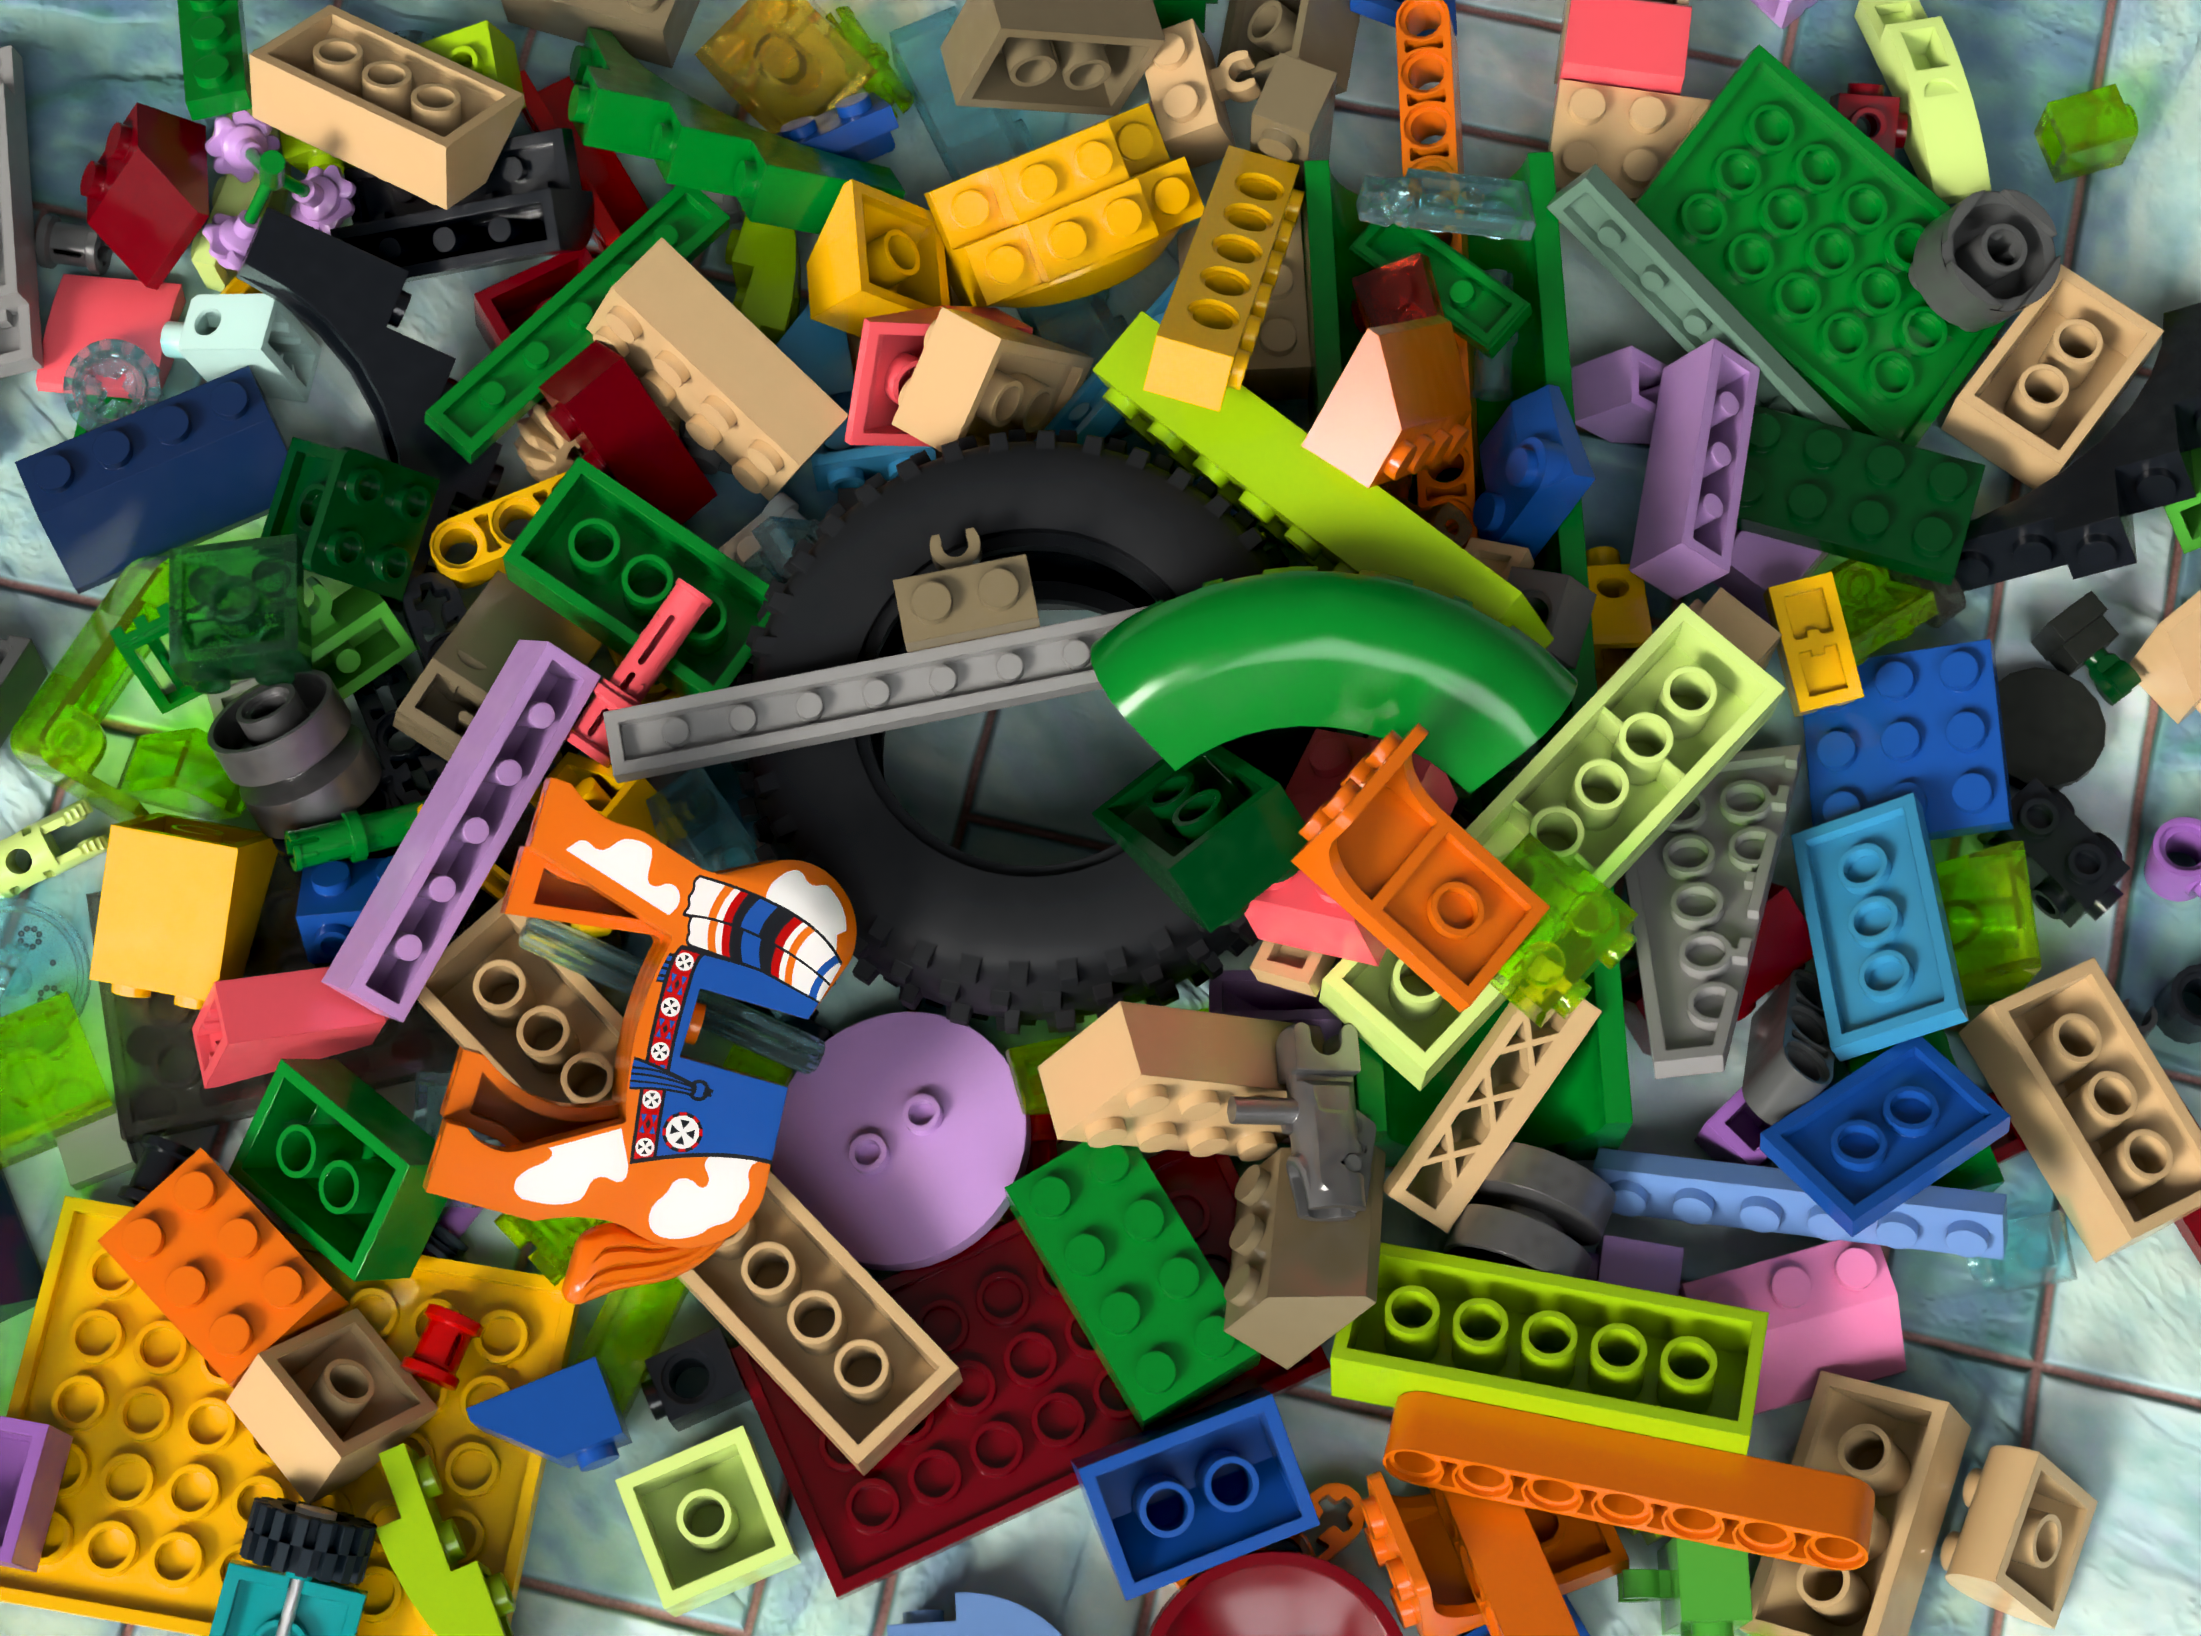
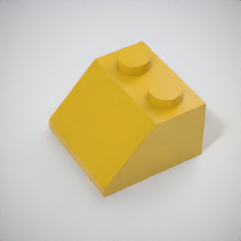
M854 179L844 183L806 263L810 319L861 337L864 318L950 305L945 246L931 211Z

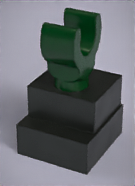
M2090 591L2048 622L2031 643L2046 661H2050L2058 671L2068 676L2086 665L2089 669V676L2094 681L2098 692L2108 704L2113 706L2132 692V689L2141 683L2142 680L2128 663L2121 660L2116 654L2109 653L2106 650L2119 634L2103 616L2108 609Z

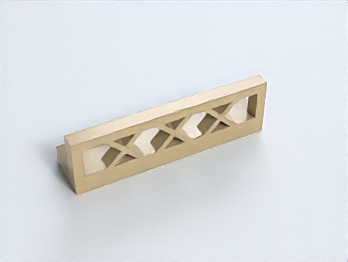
M1535 965L1385 1180L1383 1191L1397 1202L1448 1233L1602 1011Z

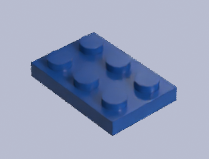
M1920 1036L1894 1045L1761 1132L1760 1150L1851 1237H1854L2009 1132L2011 1115Z

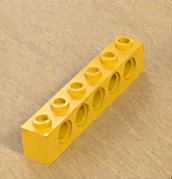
M1228 145L1158 329L1144 383V391L1220 412L1228 387L1236 390L1241 389L1249 359L1253 354L1261 323L1264 321L1272 290L1275 289L1282 261L1285 259L1293 228L1296 226L1305 192L1294 189L1300 165Z

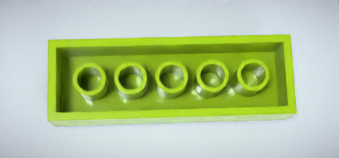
M1380 1242L1377 1303L1335 1335L1330 1357L1331 1396L1394 1408L1398 1397L1404 1393L1413 1391L1430 1392L1747 1456L1769 1312Z

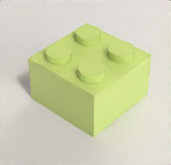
M743 1425L615 1480L662 1605L674 1617L802 1563L754 1441Z

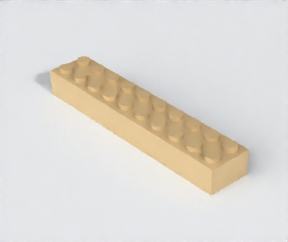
M503 897L446 947L417 1000L459 1046L480 1051L504 1077L523 1090L541 1098L563 1103L580 1104L611 1100L615 1056L623 1017L527 917L500 913L504 900ZM771 1171L769 1172L761 1204L750 1221L734 1235L727 1238L708 1259L677 1277L863 1476L963 1382L959 1367Z

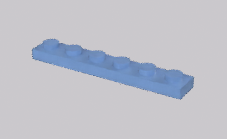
M1598 1148L1593 1165L1594 1173L1602 1178L1616 1194V1202L1611 1213H1618L1623 1216H1643L1684 1221L1694 1225L1726 1226L1750 1229L1761 1233L1775 1232L1809 1236L1827 1241L1842 1240L1888 1246L1894 1249L1908 1248L1950 1253L1968 1258L1983 1257L2000 1260L2005 1258L2008 1241L2007 1194L1929 1185L1860 1233L1851 1237L1780 1168Z

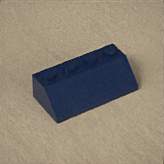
M248 365L18 460L15 464L36 515L75 590L80 594L268 515L288 448L267 399Z

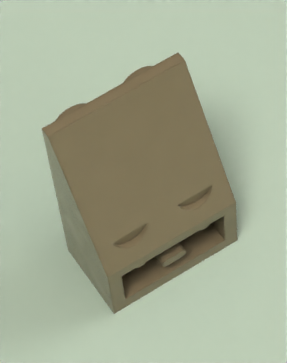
M498 570L396 710L393 727L449 761L519 639L549 641L587 667L603 643L508 580L507 575Z

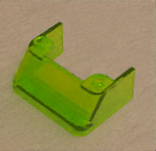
M147 556L130 563L20 716L11 732V749L16 758L29 771L80 800L86 797L91 806L119 822L149 815V812L139 801L91 775L102 760L107 747L106 734L100 723L135 675L117 649L109 631L120 625L126 634L137 629L132 619L142 614H145L149 622L159 618L160 615L156 607L166 602L169 603L178 619L194 617L203 612L209 604H212L274 639L292 628L277 602L192 556ZM147 644L137 649L144 660L151 652Z

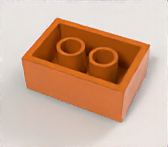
M201 1147L98 1240L100 1245L224 1381L234 1389L258 1353L337 1317L350 1305L345 1297L238 1182L228 1174L224 1167Z

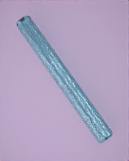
M528 917L522 927L518 941L522 949L628 996L631 995L636 978L644 962V959L559 921ZM700 989L696 1002L706 1005L702 1029L803 1074H810L819 1066L826 1046L822 1039L724 995Z

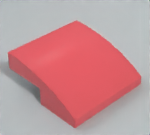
M63 274L51 306L42 341L44 368L37 370L36 385L38 391L158 401L174 362V358L166 357L162 352L161 332L166 322L178 321L186 303L182 284L163 282L159 289L155 290L146 287L140 280Z

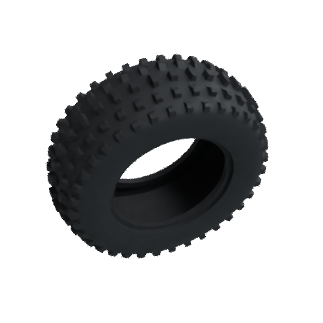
M1025 429L1009 430L1008 439L1006 432L989 434L990 445L978 447L974 435L960 438L958 441L941 445L943 457L931 461L925 450L911 455L909 459L896 465L899 476L889 482L880 473L875 474L866 480L863 486L854 491L858 503L847 510L837 502L825 513L826 517L818 524L819 528L816 530L818 540L814 545L801 538L791 552L793 557H790L783 566L786 577L789 579L787 584L772 580L764 597L768 601L764 600L757 618L760 622L767 611L771 615L765 628L751 625L745 643L751 648L750 653L752 656L747 662V672L751 674H738L736 686L907 653L893 580L938 571L932 561L930 552V538L932 535H940L943 550L947 555L958 557L964 554L968 548L966 529L974 528L981 542L982 558L980 563L1026 554L1036 604L1067 605L1083 608L1101 615L1150 606L1161 599L1163 602L1197 590L1202 587L1204 582L1223 578L1224 582L1246 576L1262 575L1265 569L1289 567V560L1278 545L1267 551L1263 549L1267 540L1257 528H1254L1257 521L1245 508L1232 516L1230 512L1233 504L1222 494L1217 495L1218 488L1214 483L1203 477L1195 487L1192 486L1195 475L1182 467H1178L1173 473L1175 461L1160 453L1153 463L1150 464L1151 452L1134 447L1128 456L1127 442L1124 440L1110 437L1108 444H1105L1103 437L1087 435L1084 445L1077 443L1076 431L1060 429L1059 435L1055 434V430H1038L1037 441H1027ZM1297 726L1270 729L1244 735L1220 744V746L1279 782L1285 791L1315 729L1332 732V728ZM886 731L730 761L735 772H745L739 775L742 794L748 796L738 800L741 817L744 823L756 821L753 825L755 834L759 842L765 843L754 850L758 861L799 860L818 866L829 873L845 891L852 904L856 918L857 936L853 956L858 959V962L852 971L854 977L869 986L881 974L883 980L895 987L900 986L899 1000H901L903 1006L915 1011L922 998L925 997L926 1003L941 1008L943 1005H946V1019L950 1020L951 1023L967 1027L971 1018L987 1021L989 1016L996 1017L997 1030L1006 1031V1034L1020 1035L1021 1025L1036 1026L1037 1020L1047 1021L1049 1033L1076 1031V1023L1084 1022V1016L1096 1014L1097 1018H1099L1119 1001L1136 1003L1144 1000L1145 1004L1166 1006L1179 999L1176 984L1188 978L1196 988L1209 980V977L1211 980H1214L1223 973V964L1218 958L1219 955L1228 950L1235 957H1238L1249 946L1253 947L1260 940L1257 938L1244 914L1236 921L1228 925L1219 926L1211 933L1183 913L1118 843L1099 853L1079 860L1043 866H1020L992 862L969 855L946 844L915 821L888 787L884 778L883 765Z

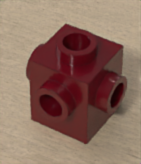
M1848 83L1847 93H1838L1830 97L1829 104L1856 126L1858 119H1862L1867 126L1866 136L1892 158H1894L1895 148L1903 149L1907 136L1908 115L1907 112H1899L1900 97L1884 96V85Z

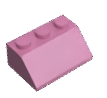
M1842 1240L1832 1241L1683 1283L1679 1288V1296L1769 1312L1754 1415L1812 1399L1821 1370L1866 1382L1904 1373L1907 1370L1898 1294L1880 1245Z

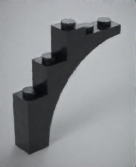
M267 207L258 223L236 278L280 302L323 339L350 372L374 415L388 461L440 479L407 583L408 585L413 578L422 573H436V568L427 565L431 557L430 538L437 525L459 515V512L450 509L451 505L469 511L480 502L482 497L491 500L504 472V466L496 463L503 445L497 442L493 443L470 464L424 423L425 412L458 383L457 380L449 377L456 358L387 328V324L398 328L410 302L412 294L402 290L409 271ZM429 590L422 591L420 601L421 603L425 599ZM380 594L390 609L399 613L403 611L401 600Z
M2201 302L2163 314V330L2165 331L2162 334V344L2151 376L2131 408L2100 442L2063 472L2023 497L1970 520L1951 586L1943 584L1948 596L2068 565L2074 580L2137 563L2133 514L2196 497L2191 450L2201 447Z

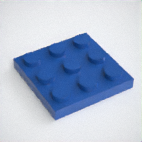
M1991 639L1857 659L1855 662L1864 697L1845 705H1835L1803 715L1813 827L1914 793L1923 807L1930 840L2014 829L1995 649Z

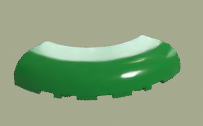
M1291 566L1265 569L1262 575L1246 576L1224 582L1223 578L1204 582L1202 587L1166 602H1163L1161 599L1126 618L1093 642L1091 646V664L1099 683L1111 702L1131 726L1175 771L1197 756L1220 744L1244 735L1270 729L1297 726L1330 727L1352 730L1383 739L1392 729L1401 737H1404L1417 723H1420L1429 731V734L1413 752L1437 766L1454 779L1468 794H1471L1523 754L1553 726L1574 698L1578 685V680L1545 648L1512 625L1509 628L1474 609L1473 602L1456 595H1453L1451 599L1429 589L1414 586V580L1387 573L1360 570L1359 574L1318 571V566Z

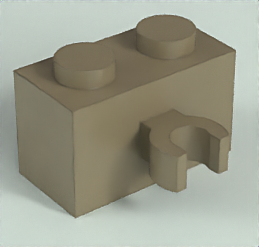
M974 528L966 529L968 548L964 554L958 557L947 555L943 550L940 535H932L930 538V552L932 561L938 571L893 580L907 653L1040 627L1026 554L980 563L982 558L981 542Z

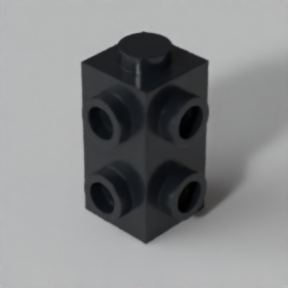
M2036 777L2011 799L2014 829L1980 833L1977 837L1984 845L1985 855L1995 867L2004 873H2013L2031 890L2030 895L2033 902L2044 914L2052 919L2060 918L2069 928L2086 913L2097 921L2124 895L2116 887V884L2130 870V867L2122 860V853L2117 845L2106 835L2090 830L2075 815L2073 805L2063 793L2053 787L2046 788Z

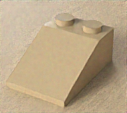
M942 307L937 319L931 323L926 331L923 352L912 377L906 381L900 391L898 398L899 407L891 424L942 452L941 445L973 435L978 447L990 445L989 434L1006 432L1008 439L1009 430L1025 429L1027 441H1034L1037 438L1038 430H1044L1083 385L1094 358L1085 353L982 316Z

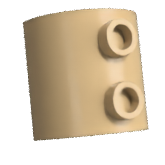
M2008 1445L1992 1446L1983 1469H1972L1964 1481L1963 1501L1969 1510L1961 1532L1952 1531L1943 1541L1940 1560L1943 1569L1947 1571L1945 1579L1955 1589L1982 1604L2013 1617L2055 1629L2098 1501L2042 1453Z

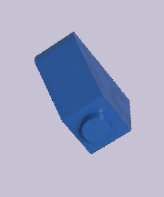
M596 1357L466 1408L470 1421L481 1431L566 1468L579 1465L581 1472L591 1471L610 1464L620 1457L618 1448L632 1443L607 1371Z

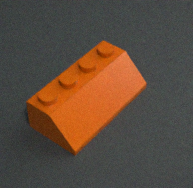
M1442 315L1367 328L1301 446L1367 488L1392 480L1397 481L1401 477L1410 474L1415 475L1417 472L1428 468L1432 469L1440 465L1443 460L1450 463L1458 455L1469 436L1470 430L1463 425L1472 411L1451 321Z

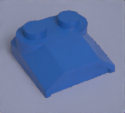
M1550 384L1511 402L1479 446L1481 469L1486 490L1477 498L1473 509V522L1478 529V535L1480 539L1529 548L1533 560L1596 479L1560 387Z

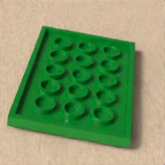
M1757 45L1746 56L1634 202L1643 214L1853 431L1916 446L2007 321L2006 319L1995 326L1984 328L1974 333L1966 332L1959 326L1941 318L1929 307L1921 293L1911 285L1908 277L1909 267L1913 262L1917 241L1924 229L1933 220L1951 209V207L1761 45Z

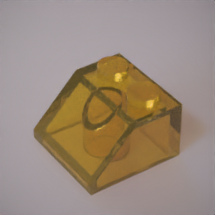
M748 0L695 53V56L730 96L768 132L773 134L780 132V128L792 120L804 116L816 117L834 109L837 102L856 94L878 72L815 0Z

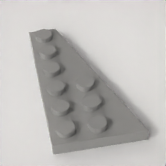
M1801 744L1738 752L1624 873L1655 1079L1724 1072L1802 762Z

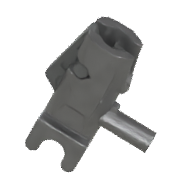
M1298 1022L1285 1028L1276 1041L1278 1083L1286 1084L1287 1098L1231 1096L1227 1107L1228 1120L1231 1124L1281 1125L1282 1133L1290 1134L1292 1154L1287 1159L1286 1168L1297 1216L1300 1219L1328 1222L1350 1220L1356 1217L1355 1213L1358 1211L1366 1210L1377 1130L1375 1123L1359 1112L1355 1106L1353 1077L1361 1071L1358 1033L1353 1025L1347 1024L1343 1026L1339 1034L1330 1037L1324 1042L1323 1054H1321L1312 1044L1308 1025Z

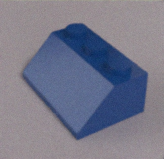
M1261 1386L1070 1460L1092 1521L1126 1601L1320 1525L1273 1394Z

